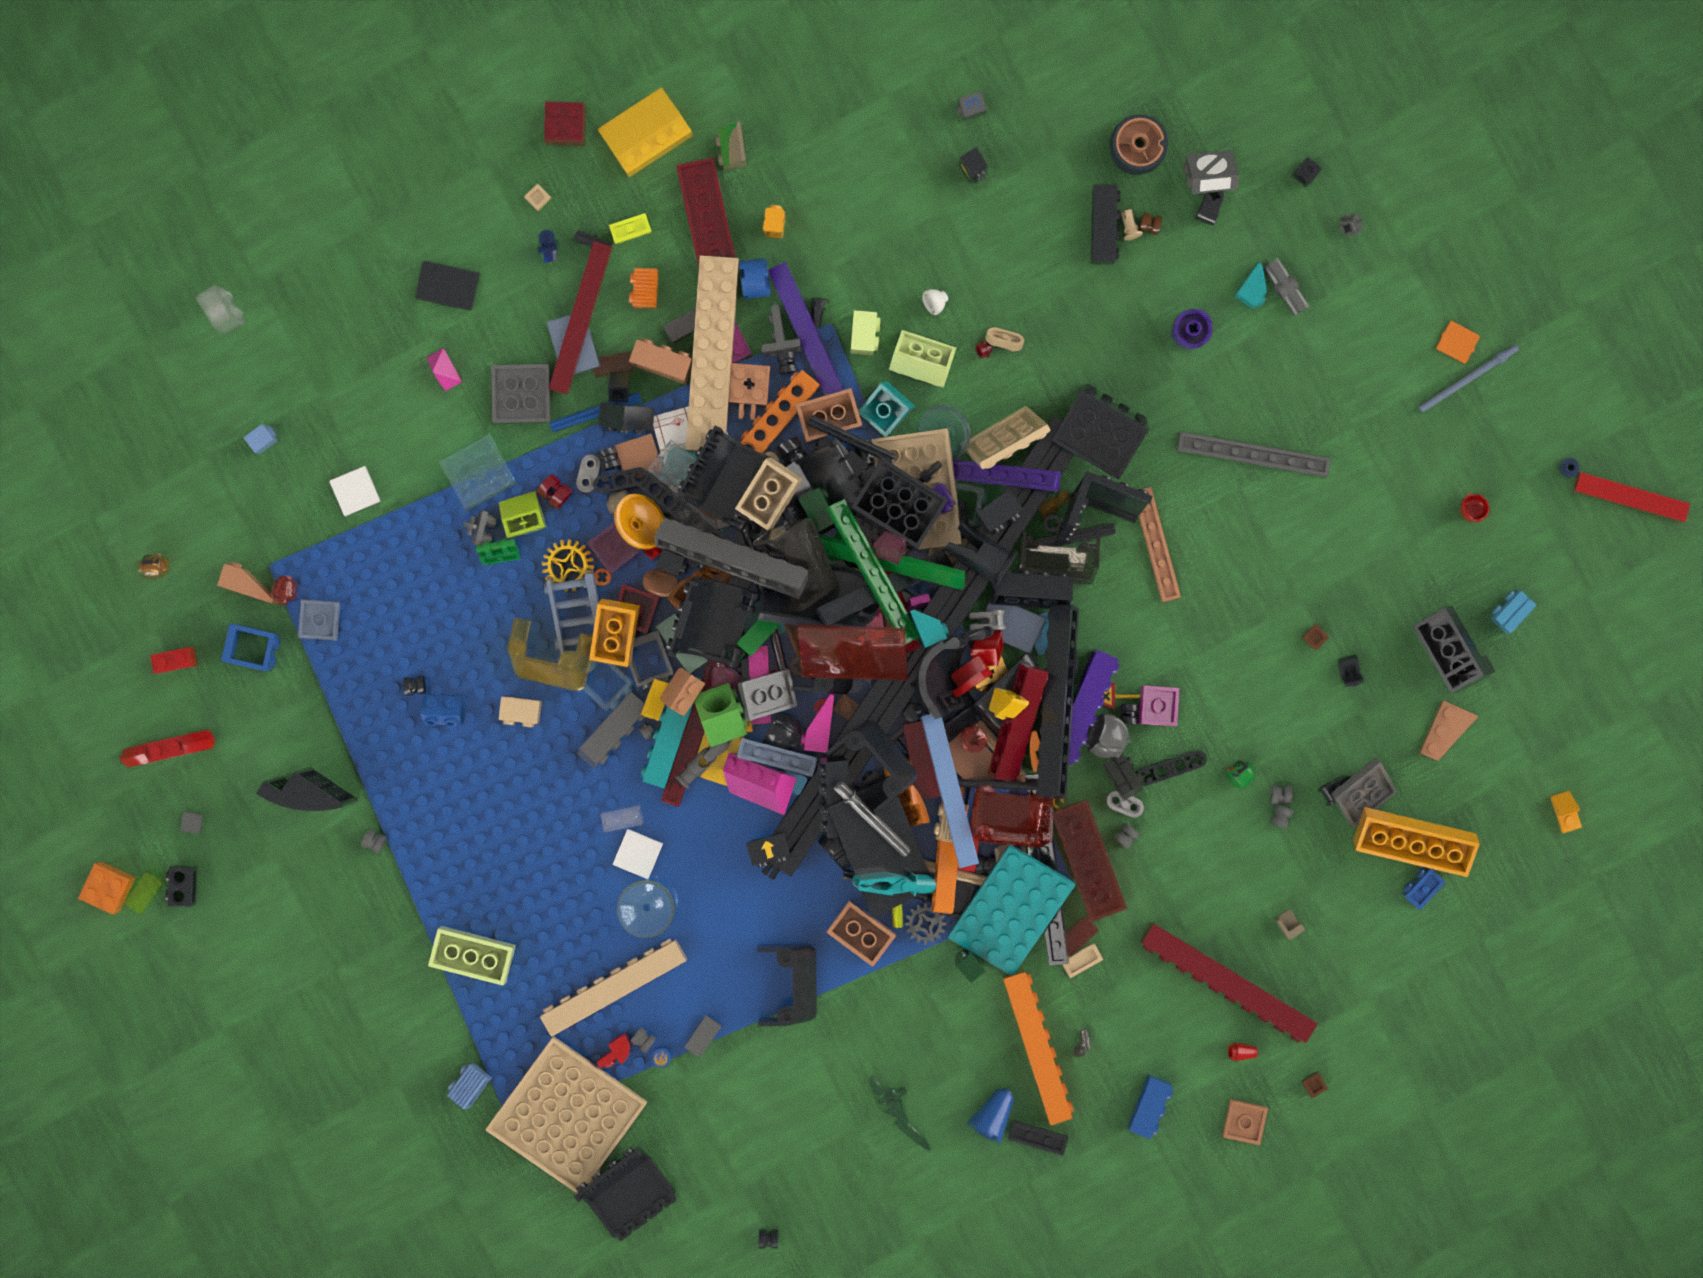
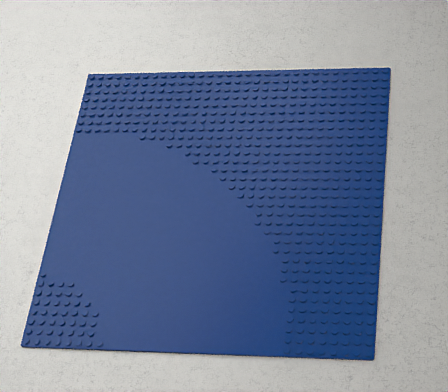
M828 324L817 329L844 390L852 389L859 411L866 401L833 325ZM802 347V352L795 353V364L798 366L797 372L800 373L803 370L819 383ZM763 353L737 363L770 366L768 404L771 401L775 402L779 398L778 392L783 386L787 388L790 385V378L794 374H779L780 362L777 361V356L764 358ZM747 381L748 383L744 384L748 390L752 389L751 386L753 388L755 386L752 381ZM690 384L639 406L655 408L654 416L689 407ZM800 387L792 389V394L796 397L801 396L803 393ZM821 387L818 388L809 400L824 396ZM786 401L781 402L779 408L782 411H788L790 404ZM729 404L727 433L728 436L741 443L740 437L746 430L750 432L754 427L752 423L755 420L750 418L751 405H744V417L739 419V404ZM756 406L755 419L759 415L763 417L767 412L765 410L766 406ZM797 413L764 453H775L779 458L780 464L785 466L783 463L785 459L780 458L775 449L777 446L797 436L802 445L800 449L805 450L809 454L814 451L815 442L819 443V440L809 443L805 442ZM860 414L862 427L848 431L862 439L871 440V443L872 439L881 438L879 431ZM770 416L767 419V424L770 426H775L778 423V419L775 416ZM599 423L270 564V570L280 592L286 593L281 595H284L282 596L297 632L299 629L301 599L340 602L338 641L300 639L432 945H434L437 930L441 926L516 945L507 982L504 985L443 970L486 1071L492 1077L491 1082L501 1105L505 1103L552 1038L540 1018L544 1013V1008L552 1004L554 1007L559 1005V1000L567 995H570V997L575 996L578 989L585 985L587 988L594 985V980L601 976L604 979L611 975L610 971L619 966L623 969L628 966V961L635 957L639 960L644 957V952L651 948H654V950L660 948V943L669 938L671 941L674 939L678 941L687 957L684 963L554 1035L561 1042L599 1067L596 1062L600 1057L611 1051L608 1044L624 1032H627L631 1040L638 1029L643 1027L646 1030L647 1036L653 1035L656 1037V1040L645 1054L640 1051V1045L631 1044L630 1053L622 1064L616 1058V1063L612 1066L601 1068L618 1081L655 1066L652 1062V1054L659 1047L667 1048L671 1053V1059L688 1052L689 1050L684 1048V1046L705 1015H708L722 1025L713 1040H716L759 1021V1017H769L778 1013L784 1006H793V967H782L777 961V952H757L758 945H812L816 951V990L818 996L948 940V934L958 920L957 918L947 916L948 914L939 913V915H945V918L941 919L946 922V925L942 926L945 933L940 932L941 939L935 937L933 944L930 940H927V945H924L923 940L918 944L916 937L910 938L912 932L907 933L906 929L909 926L904 924V922L909 921L906 914H912L910 908L916 910V904L923 907L924 903L922 900L912 898L902 904L903 927L901 928L893 927L892 909L879 915L876 919L895 932L896 937L872 967L826 933V929L849 899L870 915L871 912L862 891L853 886L852 881L843 879L844 871L818 843L823 833H820L791 877L780 870L775 880L769 878V874L773 868L766 876L762 873V869L765 866L757 868V865L752 866L746 842L772 835L784 815L730 793L728 786L701 777H696L689 784L690 787L685 789L680 807L661 801L664 788L643 782L644 777L641 776L644 765L648 766L650 759L647 758L650 747L654 748L656 740L652 738L645 740L638 727L642 726V723H645V725L649 723L655 732L656 729L661 727L662 722L648 717H645L641 722L637 720L633 725L635 729L628 737L624 735L620 740L622 741L620 746L615 751L612 749L607 754L609 758L603 765L599 763L595 769L577 754L580 747L630 692L645 704L651 686L645 689L642 686L637 687L630 665L625 667L589 660L592 642L565 646V654L560 655V650H556L554 639L557 638L549 594H545L544 591L545 577L550 574L549 572H542V570L548 569V566L542 565V562L548 563V559L543 556L544 554L551 555L547 549L551 548L554 551V543L561 547L560 540H564L565 545H567V541L570 539L572 540V546L578 541V548L585 545L586 548L583 552H591L586 557L587 559H594V561L588 562V565L594 566V573L598 569H606L611 574L612 579L608 585L600 586L596 584L599 601L601 599L617 601L622 584L648 592L643 586L644 575L649 570L659 569L656 565L661 554L654 560H651L650 557L645 555L643 549H638L627 543L618 532L614 515L609 513L606 500L609 499L611 493L599 494L595 490L584 493L578 489L576 481L582 459L586 455L591 454L598 457L597 452L615 447L617 444L648 434L653 436L662 467L664 468L654 427L653 431H645V434L633 433V430H630V433H619L618 431H607L606 427L598 426ZM757 431L754 437L756 440L762 441L765 438V433ZM829 436L823 439L835 440L836 438ZM842 441V445L849 449V452L851 450L855 452L854 446ZM796 453L790 455L792 459L797 456ZM589 461L587 463V466L589 468H592L594 466V462ZM875 463L870 464L866 469L875 467ZM622 466L603 471L601 467L599 476L623 471ZM662 471L651 475L660 481ZM552 473L561 480V485L566 484L573 490L571 496L558 510L549 503V498L544 499L537 493L547 528L512 538L515 539L521 559L482 565L479 553L476 551V545L471 544L473 533L472 536L466 534L468 527L463 526V522L469 523L471 516L476 517L477 521L479 510L488 512V514L496 517L497 520L495 527L485 525L483 533L492 535L491 543L498 542L500 539L507 538L501 519L499 502L537 491L543 481ZM619 476L616 484L618 486L625 485V477ZM645 477L636 479V481L641 482ZM609 478L610 483H604L602 480L600 481V485H597V487H600L602 490H604V486L611 485L612 488H615L612 483V478ZM585 479L583 485L588 486L589 480ZM658 484L651 485L650 493H659L660 486ZM663 484L665 487H667V488L671 491V488H670L669 485ZM639 487L627 489L629 494H641L652 499ZM671 496L667 497L664 501L667 507H671L675 503ZM653 500L661 508L663 513L668 512L655 500ZM750 520L751 526H755V522ZM733 526L724 527L725 537L736 544L737 528ZM754 540L755 545H759L761 543L759 541ZM929 548L916 550V552L927 557ZM571 550L561 551L556 555V558L565 559ZM576 553L575 564L583 568V560L579 553ZM570 560L568 563L559 562L563 564L566 571L568 568L577 570V568L573 567ZM686 560L688 567L685 574L681 573L680 577L674 576L679 583L700 569L698 567L693 569L688 560ZM553 563L554 573L560 579L561 567ZM571 572L565 581L577 579L580 573ZM600 572V573L598 574V575H599L598 581H599L600 583H601V581H603V583H604V582L607 581L606 578H605V577L607 576V574H606L605 572H604V574H602V572ZM753 582L748 590L758 593L756 584ZM576 587V591H572L571 588L568 591H554L556 602L584 598L588 595V590L584 587ZM668 596L660 598L649 633L657 631L656 626L673 614L681 615L667 599ZM744 596L742 602L748 604L749 598ZM583 605L559 609L558 613L560 620L589 616L592 611L591 606ZM882 614L883 625H884V631H885V627H886L887 620L885 619L884 615ZM590 623L562 628L564 639L590 635L594 631V625ZM962 624L953 637L965 633ZM806 627L814 646V632L819 629ZM636 630L635 638L649 633ZM892 631V634L885 633V636H881L880 640L887 641L890 658L899 646L894 631ZM787 632L779 634L787 668L790 669L791 661L797 656ZM662 637L665 647H667V642ZM767 639L761 646H768L770 673L772 670L778 671L771 641ZM657 640L633 648V658L641 680L668 671ZM970 644L962 653L960 668L972 660ZM813 650L815 655L820 654V650ZM808 652L798 657H804L809 661L812 656ZM823 655L828 659L831 665L832 655ZM669 656L674 673L679 668L685 670L677 657ZM708 662L691 674L702 678ZM727 665L721 685L729 683L731 690L735 689L739 700L736 703L740 702L742 706L738 683L749 679H742V675H738V668ZM790 670L793 687H814V681L809 676L808 671L806 674L798 676ZM876 673V676H875L874 681L876 680V678L879 676L880 673ZM424 675L426 694L419 695L416 692L412 696H405L403 678L411 677L415 679L417 676ZM853 678L852 689L845 695L860 704L872 685L862 679ZM976 689L968 691L974 701L984 694L983 691L977 692ZM794 690L797 707L780 712L789 713L794 716L800 723L801 728L804 729L803 732L806 733L808 726L816 715L814 710L816 701L820 698H827L830 693ZM834 693L833 708L843 694ZM914 693L908 704L917 703L922 708V716H926L925 710ZM423 695L462 696L461 725L449 727L446 725L429 726L423 724L421 719ZM507 696L542 701L539 724H534V727L522 726V722H515V725L503 724L504 720H498L501 697ZM665 704V706H664V708H663L664 711L667 710L666 704ZM963 709L950 713V715L953 717ZM834 710L831 718L828 750L848 722L846 718ZM903 711L887 733L888 737L903 726L902 724L908 722L904 717ZM778 712L772 714V723L774 722V719L777 716ZM976 715L978 720L969 726L968 729L993 754L992 749L974 728V725L981 720ZM772 723L753 724V732H747V735H744V739L762 743ZM903 734L899 740L907 748L905 735ZM801 735L793 752L816 757V769L820 763V758H823L826 753L804 750L805 746L801 745ZM895 741L894 744L899 749V751L902 754L905 753V751ZM874 754L851 789L855 785L859 787L863 783L862 777L868 771L872 773L875 770L883 778L886 777L885 767ZM768 766V767H771V768L776 769V770H778V771H781V770H782V769H780V768ZM956 772L957 779H963V778ZM964 787V804L966 800L968 787ZM1010 789L1000 834L988 835L983 833L984 831L976 830L980 833L978 855L986 856V858L990 854L995 855L994 846L1014 843V847L1020 848L1019 831L1030 830L1031 848H1033L1032 857L1035 858L1027 790ZM793 792L788 802L785 814L798 796ZM975 792L969 821L995 825L1001 795L981 792L978 795ZM941 796L923 800L930 822L911 827L923 859L936 863L937 851L934 827L936 823H939L940 815H938V808L941 804ZM627 829L663 843L649 879L613 865ZM1054 841L1058 873L1071 880ZM929 872L931 878L934 880V873ZM983 872L979 875L987 877L989 874L987 872ZM975 885L972 898L980 888L979 885ZM926 901L927 907H930L932 902ZM924 911L926 915H935L930 911ZM918 914L914 917L912 924L917 922ZM922 916L923 923L920 926L924 925L925 928H927V931H929L928 923H930L931 921H926V919H924V917ZM938 923L933 926V933L937 930ZM916 931L919 935L927 936L925 932Z

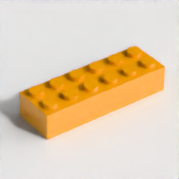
M1367 807L1363 809L1353 839L1355 851L1468 877L1480 845L1476 833Z

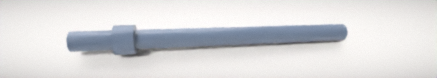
M1514 344L1505 351L1498 352L1494 355L1493 359L1418 406L1419 410L1422 413L1497 364L1501 365L1506 362L1508 357L1519 351L1518 346Z

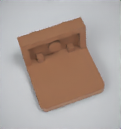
M679 668L661 695L660 700L670 709L685 716L705 683L683 668Z

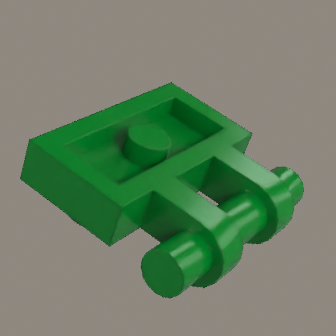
M504 538L498 542L490 543L487 541L481 545H476V551L479 553V559L483 566L521 559L515 539L507 540V538Z

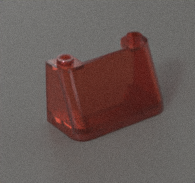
M980 785L976 789L970 822L973 841L1003 845L1011 844L1013 846L1041 848L1052 841L1054 799L1041 798L1037 796V792L1032 796L996 793L991 785Z

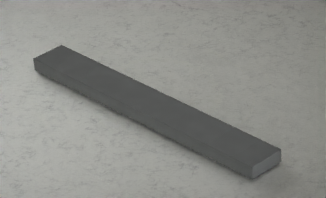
M1179 432L1176 451L1320 477H1328L1331 458L1186 432Z

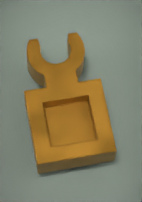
M1064 490L1055 498L1045 499L1039 507L1041 516L1045 519L1060 508L1059 506L1067 503L1070 500L1068 493Z

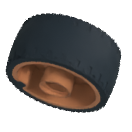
M1141 114L1122 120L1116 126L1110 138L1109 149L1111 158L1119 169L1132 175H1142L1153 171L1161 164L1168 149L1167 133L1163 125L1155 118ZM1135 140H1142L1144 147H1137Z

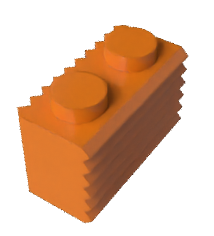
M634 268V273L631 272L630 284H633V292L629 294V303H633V308L657 309L658 269Z

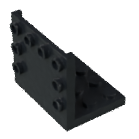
M1088 383L1086 386L1082 384L1074 403L1051 441L1119 480L1149 431L1147 418L1138 412L1136 415L1129 411L1130 408L1123 403L1118 405L1112 402L1114 398L1105 393L1100 395L1094 386Z
M1086 471L1072 493L1054 544L1062 546L1065 541H1069L1073 532L1079 527L1082 519L1080 515L1086 505L1135 523L1145 507L1151 503L1153 496L1149 495L1145 490L1133 489L1127 483L1112 481L1106 475L1099 476Z

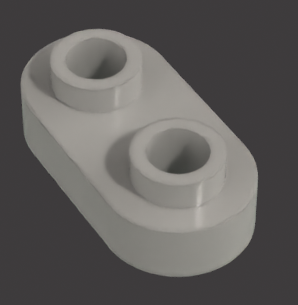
M586 455L580 465L576 484L578 489L584 493L594 490L593 482L599 476L601 461L595 455ZM589 461L594 462V466L592 468H589L587 466V463ZM585 479L589 480L588 486L583 485Z
M1112 791L1106 797L1108 807L1130 817H1138L1143 813L1144 805L1141 800L1131 796L1123 800L1118 791ZM1114 797L1119 798V802L1116 804L1112 802ZM1131 804H1136V810L1132 811L1130 809Z

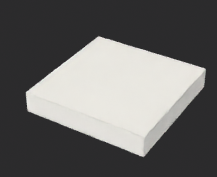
M366 466L330 480V484L345 517L381 502Z
M627 829L613 865L649 879L663 843Z

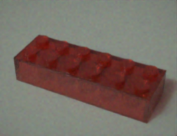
M1083 799L1050 811L1089 920L1093 922L1126 910L1125 900L1088 800Z

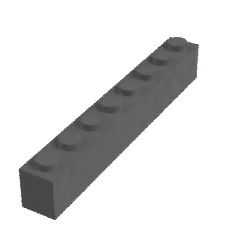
M664 518L655 534L656 547L797 599L800 598L808 581V570L801 566L789 564L783 559L770 557L763 552L759 553L747 546H740L728 539L718 538L711 533L699 531L693 526L680 524L673 519Z

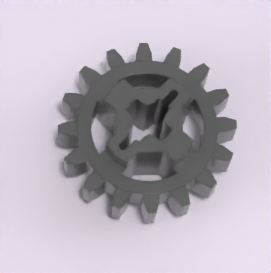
M926 902L923 907L916 904L917 909L910 908L912 914H906V917L909 919V921L904 922L906 926H909L906 932H912L910 938L916 937L918 944L921 940H923L924 945H927V940H930L933 944L935 937L941 939L940 932L945 933L942 926H945L946 922L941 920L945 918V915L932 912V904L930 907H927ZM924 911H930L935 915H926ZM918 914L917 922L912 924L914 917ZM922 916L924 917V919H926V921H931L930 923H928L929 931H927V928H925L924 925L920 926L923 923ZM938 923L937 930L933 933L932 928ZM916 931L925 932L927 936L919 935Z

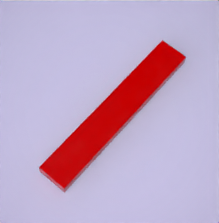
M1582 472L1578 473L1574 487L1575 492L1680 522H1686L1691 505L1687 502Z

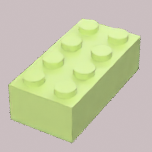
M441 926L437 930L428 966L504 985L507 982L516 945Z

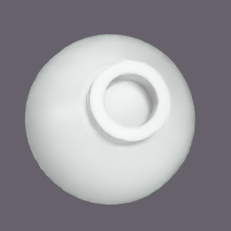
M935 289L924 291L923 302L926 309L931 314L938 315L944 309L945 302L948 301L947 294L944 291L940 292Z

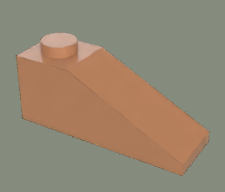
M232 561L231 564H224L217 586L277 604L278 600L248 570L242 569V564Z

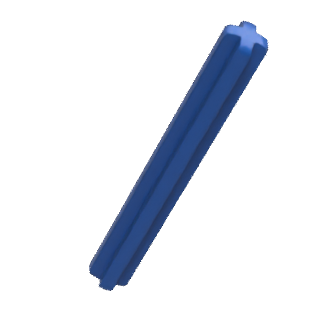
M636 392L629 395L628 402L610 401L607 403L635 405L641 403L642 399L640 394ZM600 405L551 421L550 428L553 432L597 418L600 413Z

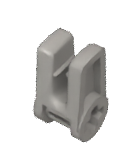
M1005 610L968 613L969 619H989V622L986 624L975 623L969 625V631L985 626H991L993 630H1005L1006 625L1003 624Z

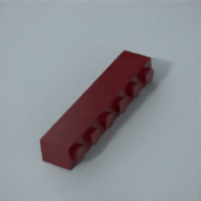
M1021 663L1019 665L1012 691L1029 701V704L1015 718L1006 717L1005 720L1003 719L987 772L995 779L1016 782L1020 774V766L1026 754V746L1031 737L1033 723L1037 718V710L1042 701L1044 686L1048 681L1049 672L1040 667Z

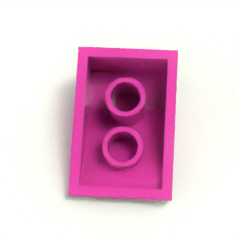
M834 693L829 694L808 726L806 733H802L801 745L805 746L804 750L825 753L828 751Z

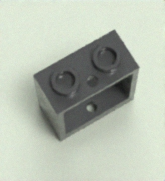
M658 630L635 638L634 647L657 640L668 670L641 680L632 655V661L629 665L637 687L642 686L643 689L650 687L654 678L667 681L672 679L671 675L675 674L662 636Z

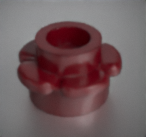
M982 340L979 344L975 345L979 358L983 359L986 357L988 359L990 357L992 348L988 342Z

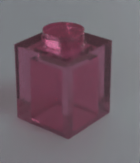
M884 531L881 537L876 539L874 545L877 557L895 564L900 562L907 550L905 538Z

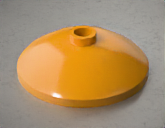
M630 494L625 496L618 502L614 513L618 532L627 543L638 549H652L656 547L655 534L665 518L661 508L645 495Z

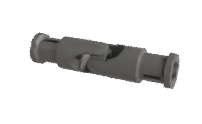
M733 740L710 747L709 744V747L704 748L687 765V769L675 778L688 789L690 787L689 784L696 777H700L715 762L717 756L730 746ZM701 755L709 762L708 764H698Z

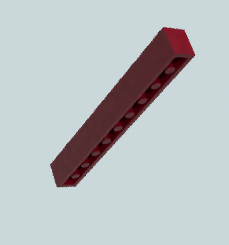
M1153 922L1150 923L1140 940L1144 950L1151 954L1155 951L1160 954L1159 959L1168 964L1170 961L1176 964L1175 968L1184 974L1186 971L1193 974L1192 979L1200 984L1202 981L1209 984L1207 988L1218 994L1221 991L1225 994V999L1233 1004L1235 1001L1242 1004L1240 1008L1248 1013H1251V1011L1257 1013V1018L1264 1023L1272 1022L1274 1024L1273 1028L1281 1033L1284 1031L1290 1033V1038L1297 1043H1300V1041L1307 1043L1318 1025L1311 1018Z

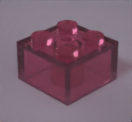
M615 522L587 543L610 574H614L643 551L633 547L622 538Z

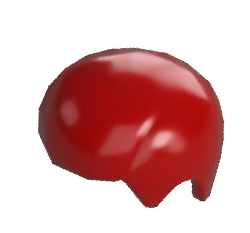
M1470 493L1461 501V516L1469 522H1481L1489 514L1490 507L1488 501L1481 494Z

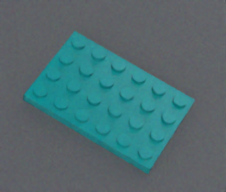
M1009 844L949 932L948 938L1008 974L1013 975L1075 887V882Z

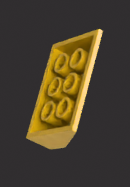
M662 87L598 128L599 133L629 178L693 136L691 129Z

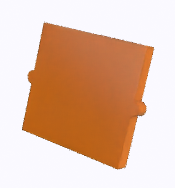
M1450 321L1445 331L1441 333L1442 337L1435 349L1466 364L1471 353L1475 351L1474 347L1480 336Z

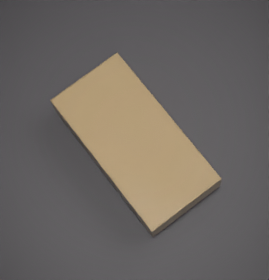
M1093 942L1069 956V963L1062 965L1069 978H1072L1102 961L1103 958Z

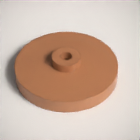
M662 569L649 570L643 578L644 588L649 593L659 597L669 596L678 584L673 574Z

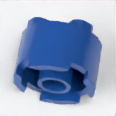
M766 258L739 261L744 300L770 296Z

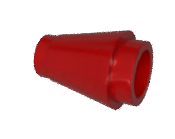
M1236 1042L1228 1046V1057L1235 1062L1257 1058L1258 1056L1256 1046Z

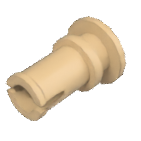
M1131 209L1120 213L1125 227L1124 233L1127 234L1124 237L1126 241L1137 239L1143 235L1142 231H1138L1139 226L1135 223Z

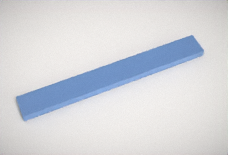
M931 714L922 716L921 721L958 866L963 868L979 864L942 717L935 719Z

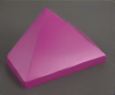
M444 348L427 357L432 372L445 391L462 383Z

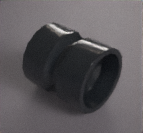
M797 436L775 448L780 458L785 459L783 462L785 467L807 455L805 450L800 449L802 445ZM796 453L797 456L792 459L790 455Z

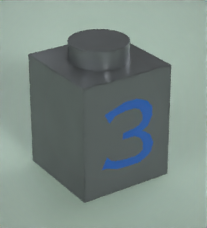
M981 91L959 98L958 105H956L958 115L962 116L964 121L986 114L987 111Z

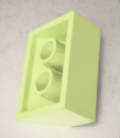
M902 330L889 370L944 388L956 347Z

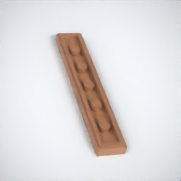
M1151 487L1142 489L1153 496ZM1153 496L1151 503L1145 507L1138 517L1161 602L1163 603L1181 598Z

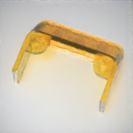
M514 618L508 643V653L515 675L519 678L568 690L579 691L583 689L591 662L589 659L593 635L580 633L576 652L565 651L560 656L559 664L526 657V641L531 621Z

